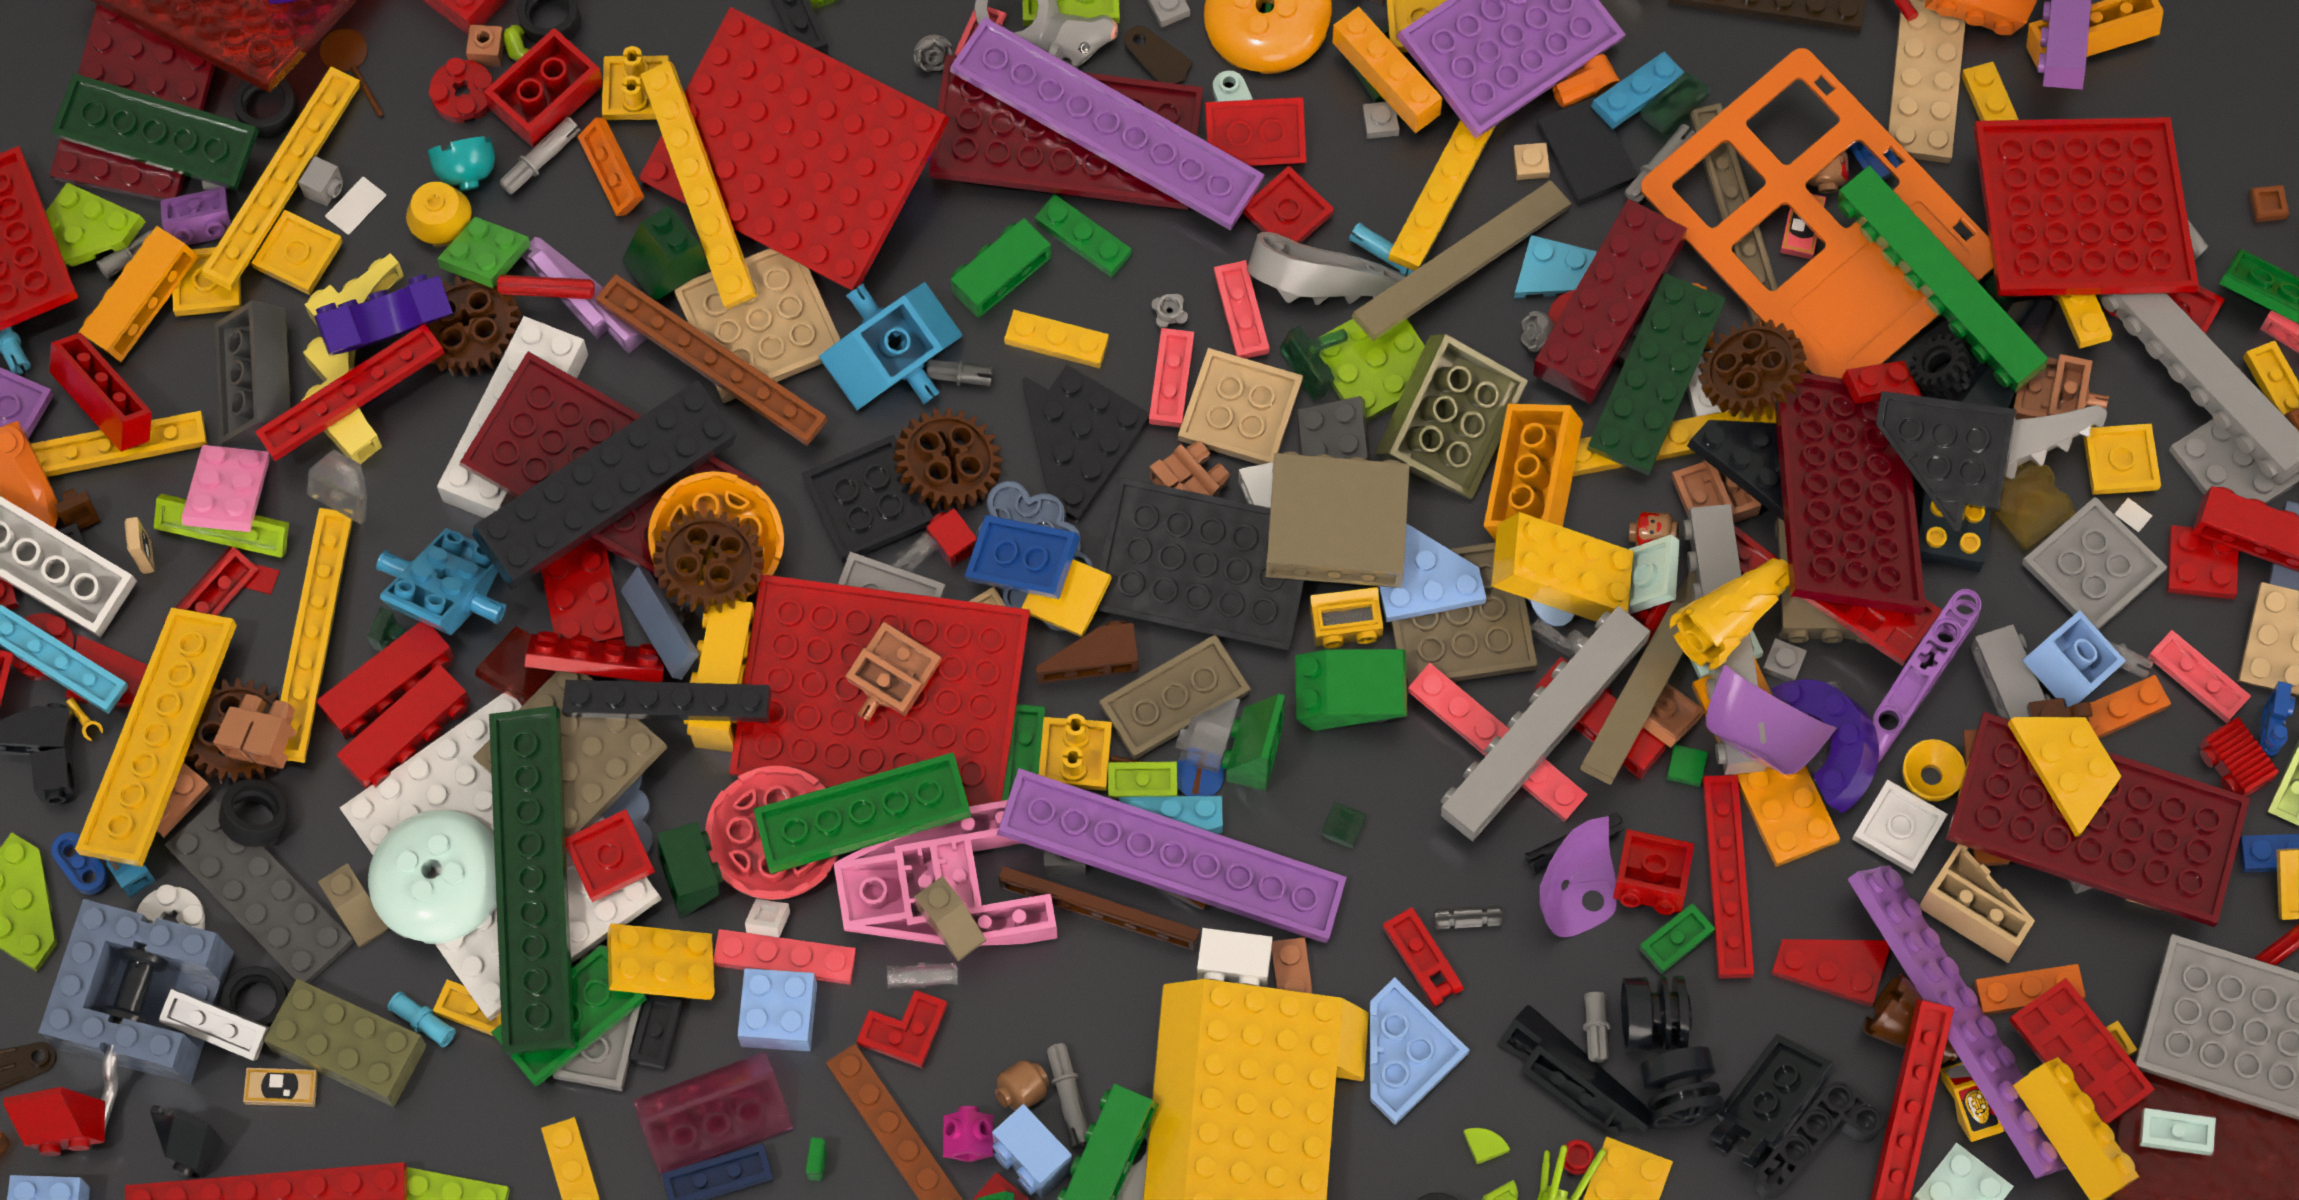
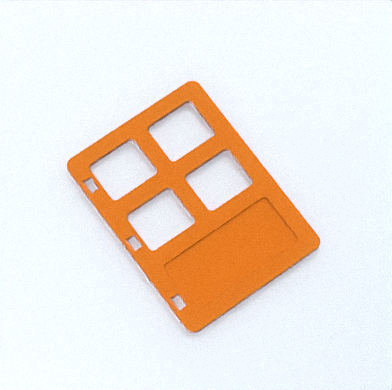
M1798 48L1792 51L1647 174L1641 182V192L1662 216L1687 227L1685 240L1765 325L1771 319L1776 327L1783 323L1787 331L1791 329L1794 331L1804 347L1803 350L1807 356V360L1804 363L1811 374L1842 378L1846 369L1885 363L1939 316L1928 306L1926 302L1928 298L1920 290L1915 291L1907 284L1904 279L1905 273L1897 265L1893 267L1885 260L1881 247L1875 241L1870 243L1860 231L1861 226L1857 221L1848 228L1842 227L1806 189L1805 185L1854 143H1862L1898 180L1899 185L1893 191L1977 282L1994 268L1989 237L1811 51L1805 48ZM1821 76L1834 89L1827 96L1815 84ZM1801 80L1837 116L1839 123L1791 164L1784 165L1747 127L1746 123L1794 81ZM1727 142L1761 176L1766 184L1717 227L1711 228L1676 193L1672 186L1721 143ZM1890 148L1904 162L1897 168L1884 156ZM1782 205H1787L1825 244V248L1778 289L1770 291L1732 252V247ZM1960 221L1974 235L1967 241L1953 229Z

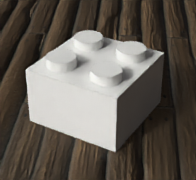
M1203 928L1197 966V980L1210 979L1267 987L1272 937Z

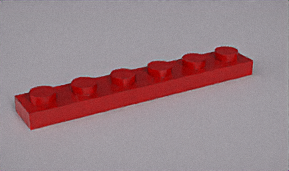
M424 323L262 426L255 433L273 460L277 461L445 353L443 347Z
M1738 775L1703 776L1702 787L1713 925L1715 928L1718 979L1753 978L1754 966Z
M1921 999L1916 1000L1870 1200H1910L1954 1007Z

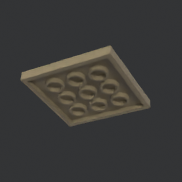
M1496 542L1450 549L1479 567L1487 598L1485 604L1391 621L1395 649L1406 651L1408 687L1429 663L1453 682L1537 670L1538 664L1525 598L1491 587Z
M557 671L519 710L557 706L560 709L565 837L567 838L593 825L668 747L638 719L565 717L562 713L565 680L593 679L587 674ZM490 739L473 756L475 761L489 774H491Z

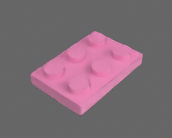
M202 445L182 514L183 525L251 532L270 461L269 452Z

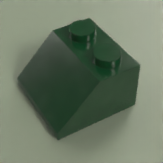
M670 206L665 207L640 223L622 259L629 272L648 296L655 301L710 269L700 243Z
M697 821L657 833L658 858L679 918H682L719 895L718 883L723 882L722 874L718 863H711L708 852L712 851L711 842L707 831L700 832Z

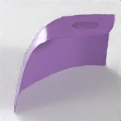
M1725 664L1712 694L1706 715V727L1711 733L1742 755L1782 774H1793L1803 768L1837 729L1772 696L1735 673ZM1764 722L1767 741L1765 744H1762L1760 741L1758 724Z
M1609 816L1588 820L1572 829L1558 847L1546 869L1540 884V907L1547 925L1559 937H1571L1588 931L1608 920L1616 911L1617 899H1613L1616 879L1609 848ZM1564 880H1568V887L1563 891L1561 884ZM1597 891L1603 896L1604 905L1600 910L1593 912L1585 909L1582 904V897L1586 892Z

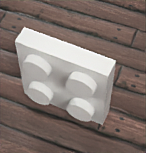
M1887 779L1852 840L1913 874L1948 814Z

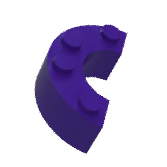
M427 274L418 275L407 280L408 286L388 294L387 289L368 295L369 301L360 304L354 299L339 304L338 308L335 303L317 308V315L314 318L328 355H338L367 347L413 331L424 323L428 325L452 314L453 312L439 275L429 279Z
M1799 679L1771 688L1776 698L1823 723L1837 728L1830 736V755L1824 766L1813 776L1826 803L1841 813L1845 812L1863 796L1876 772L1879 743L1871 718L1855 700L1836 687L1822 681Z

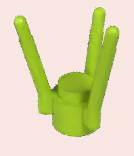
M1562 1145L1560 1148L1551 1186H1548L1551 1153L1549 1150H1545L1541 1170L1540 1191L1537 1200H1579L1605 1156V1149L1599 1150L1570 1199H1567L1569 1192L1558 1189L1565 1163L1567 1146Z

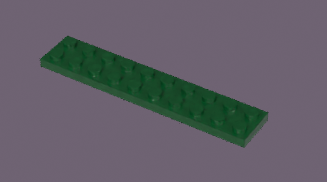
M557 706L489 714L502 1050L503 1054L508 1056L575 1048L560 709Z

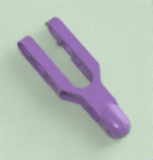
M1961 589L1951 597L1875 711L1873 724L1879 743L1878 763L1887 753L1895 739L1901 734L1975 627L1981 610V599L1975 591ZM1967 596L1973 599L1975 604L1970 600L1958 599ZM1960 606L1968 607L1972 611V613L1962 614L1956 608ZM1947 634L1953 638V641L1942 642L1937 636ZM1937 648L1942 649V650H1946L1947 652H1942V651L1938 650ZM1931 655H1933L1934 664L1932 667L1928 666L1926 670L1922 669L1920 666H1925ZM1883 715H1892L1897 719L1898 725L1892 730H1886L1880 726L1878 720Z

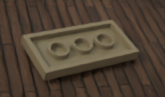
M1215 634L1099 700V706L1109 722H1112L1114 730L1133 760H1136L1251 694V688Z

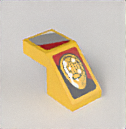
M1963 1062L1940 1069L1941 1080L1955 1100L1957 1121L1971 1142L2004 1132L2003 1126Z

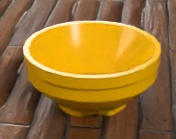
M1929 739L1915 744L1908 751L1903 762L1902 774L1906 786L1914 795L1926 801L1936 802L1950 798L1960 789L1966 766L1962 755L1954 746L1942 740ZM1926 768H1934L1940 773L1941 781L1938 784L1929 785L1923 781L1921 772Z

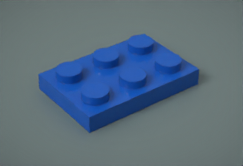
M985 515L964 577L970 582L1059 599L1080 537L1076 532Z

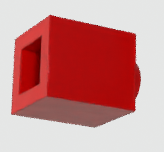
M954 508L947 513L941 512L931 519L930 525L927 526L928 538L951 569L972 555L977 537Z

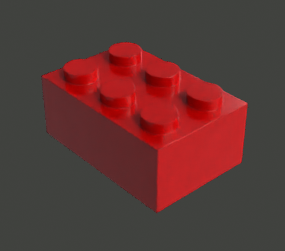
M553 28L484 90V95L489 109L534 148L566 116L570 117L603 87V80L600 68L559 31Z

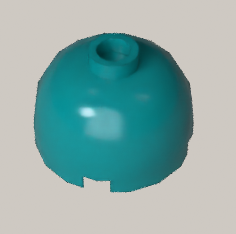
M485 136L453 141L450 142V145L446 147L447 150L444 151L441 150V145L427 151L435 176L441 182L450 186H459L460 191L478 188V181L486 178L494 167L495 153L490 136L486 139Z

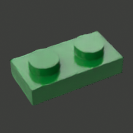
M1692 903L1641 943L1639 950L1662 975L1715 932V928Z

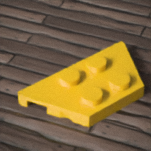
M2014 717L2008 722L2009 728L2075 837L2081 835L2121 778L2119 771L2091 725L2084 717Z

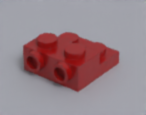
M1626 829L1613 899L1620 900L1624 906L1629 908L1638 907L1640 904L1654 907L1655 911L1662 915H1670L1674 912L1681 913L1695 843Z

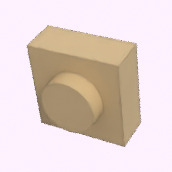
M1546 143L1514 145L1513 155L1516 180L1549 178L1550 169Z

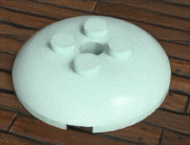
M441 809L421 812L397 824L385 835L378 845L369 867V895L378 916L396 934L404 938L423 941L425 944L450 942L476 930L487 920L497 906L494 835L483 823L474 817L453 810ZM432 867L441 868V872L436 878L428 879V874Z

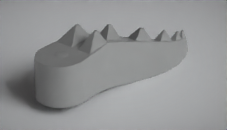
M1271 232L1257 234L1247 266V271L1251 276L1276 288L1287 303H1291L1299 297H1312L1315 305L1321 304L1328 297L1345 296L1348 304H1352L1361 296H1373L1375 298L1406 277V275L1381 264L1345 253L1300 244Z
M2093 405L2061 414L2016 420L2006 476L2011 480L2014 479L2018 466L2030 460L2039 466H2043L2047 452L2056 447L2068 452L2074 437L2079 434L2089 437L2091 426L2093 425L2103 427L2108 415L2106 409L2099 405Z

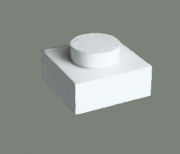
M756 899L745 921L746 933L779 938L790 915L789 903Z

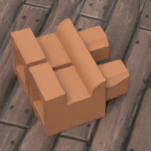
M1201 441L1195 442L1186 449L1180 444L1169 457L1163 461L1159 459L1149 466V479L1153 484L1219 498L1220 491L1230 481V473L1219 463L1208 472L1204 470L1201 465L1210 459V452Z
M246 694L239 708L229 707L213 743L226 757L283 769L287 760L284 750L288 739L293 738L297 733L290 725L295 710L289 703L276 700L273 702L269 714H264L263 711L267 703L258 696Z

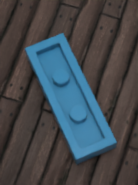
M1662 52L1594 99L1591 107L1614 129L1682 82L1686 73L1665 52Z

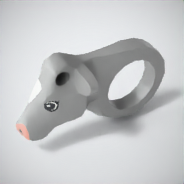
M976 0L974 12L978 25L984 17L990 19L987 11L989 0ZM1037 0L1038 12L1033 23L1022 31L1014 32V34L1071 66L1078 68L1099 48L1116 38L1118 25L1107 15L1086 18L1059 13L1056 0Z

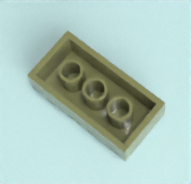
M299 979L295 980L263 1039L272 1052L311 1070H317L318 1073L392 1107H395L427 1047L421 1035Z

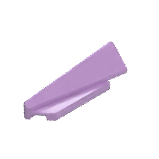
M534 237L530 241L531 246L521 257L539 277L591 279L595 283V294L592 299H560L596 339L608 331L628 354L648 339L596 304L595 298L604 287L541 238Z

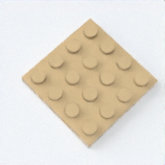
M767 249L744 258L758 296L730 309L723 306L712 272L694 278L674 290L677 301L689 324L775 382L823 364L818 356L841 340L809 269L772 249ZM715 384L723 403L736 399Z

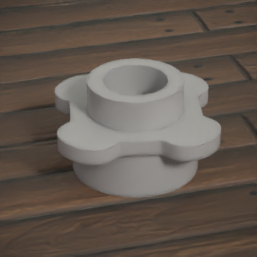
M1166 294L1152 301V309L1157 314L1156 324L1160 328H1166L1169 324L1173 323L1184 324L1187 321L1188 314L1183 310L1184 299L1180 294ZM1167 309H1172L1173 312L1168 313Z

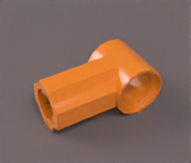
M1600 54L1553 86L1552 91L1558 105L1566 108L1591 96L1599 97L1619 83L1620 79L1606 55Z

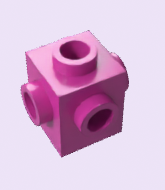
M961 1106L958 1108V1112L944 1115L943 1157L969 1163L993 1157V1115L979 1112V1108L976 1106Z

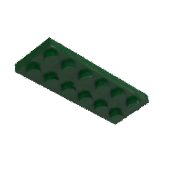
M75 73L71 77L51 129V134L54 137L236 191L259 132L257 127Z
M1664 273L1588 444V451L1649 476L1725 304V297Z

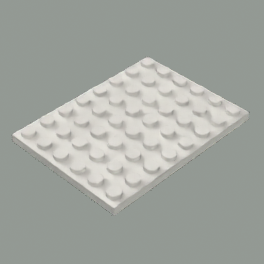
M510 689L395 768L376 788L371 785L340 807L372 855H374L375 850L385 835L397 824L415 814L430 810L442 809L465 813L483 823L494 835L492 777L475 761L473 756L490 739L489 714L516 711L522 707ZM601 816L594 824L604 820V818ZM566 848L572 964L607 939L610 923L626 925L662 899L645 877L592 903ZM432 867L428 874V879L436 878L440 874L441 868ZM496 906L487 920L468 935L450 942L435 944L489 1021H492L501 1014Z

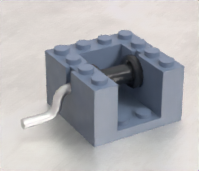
M83 899L38 1033L60 1051L103 1061L102 1076L104 1079V1089L101 1100L105 1101L106 1129L118 1092L119 1078L116 1073L117 1065L187 1084L192 1083L205 1041L160 1023L158 1020L172 988L217 1005L234 951L215 932L156 918L155 921L148 920L143 914Z

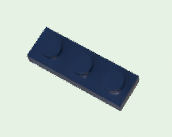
M764 1143L661 1173L668 1200H707L774 1180Z

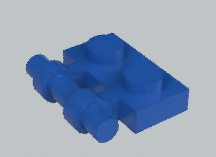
M2278 681L2263 704L2258 733L2260 735L2259 745L2269 758H2274L2286 743L2288 731L2284 725L2287 717L2292 716L2295 706V697L2290 696L2292 684Z

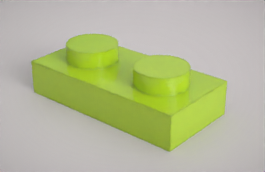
M1177 762L1108 763V797L1110 799H1119V797H1177Z

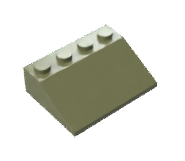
M1447 334L1430 335L1374 454L1384 460H1397L1401 463L1409 464V473L1463 497L1473 499L1501 439L1507 405L1518 403L1528 380Z

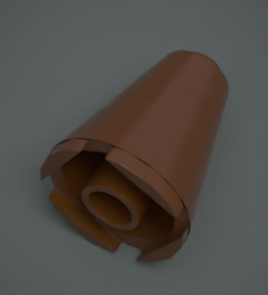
M1900 973L1899 979L1894 977L1885 986L1872 1005L1875 1008L1873 1019L1866 1016L1862 1026V1031L1867 1035L1902 1049L1906 1047L1916 1000H1923L1907 976ZM1948 1039L1942 1064L1948 1060L1953 1062L1958 1057Z

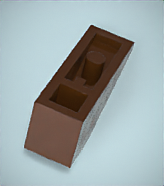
M1116 620L1108 622L1106 626L1096 628L1037 665V683L1043 684L1139 672L1134 624Z

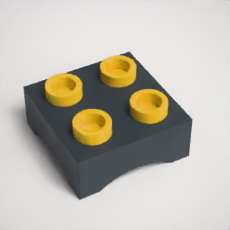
M1925 491L1921 501L1918 526L1921 562L1950 564L1969 571L1980 572L1985 560L1991 510L1966 506L1962 534H1957Z

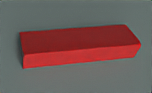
M228 547L174 608L218 616L259 569L235 547ZM167 616L162 621L164 624L167 619Z

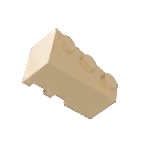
M1958 844L1919 906L1924 912L2006 963H2009L2035 920L2006 888L2002 889L1989 875L1991 871L1984 864L1980 865L1967 851L1968 847Z

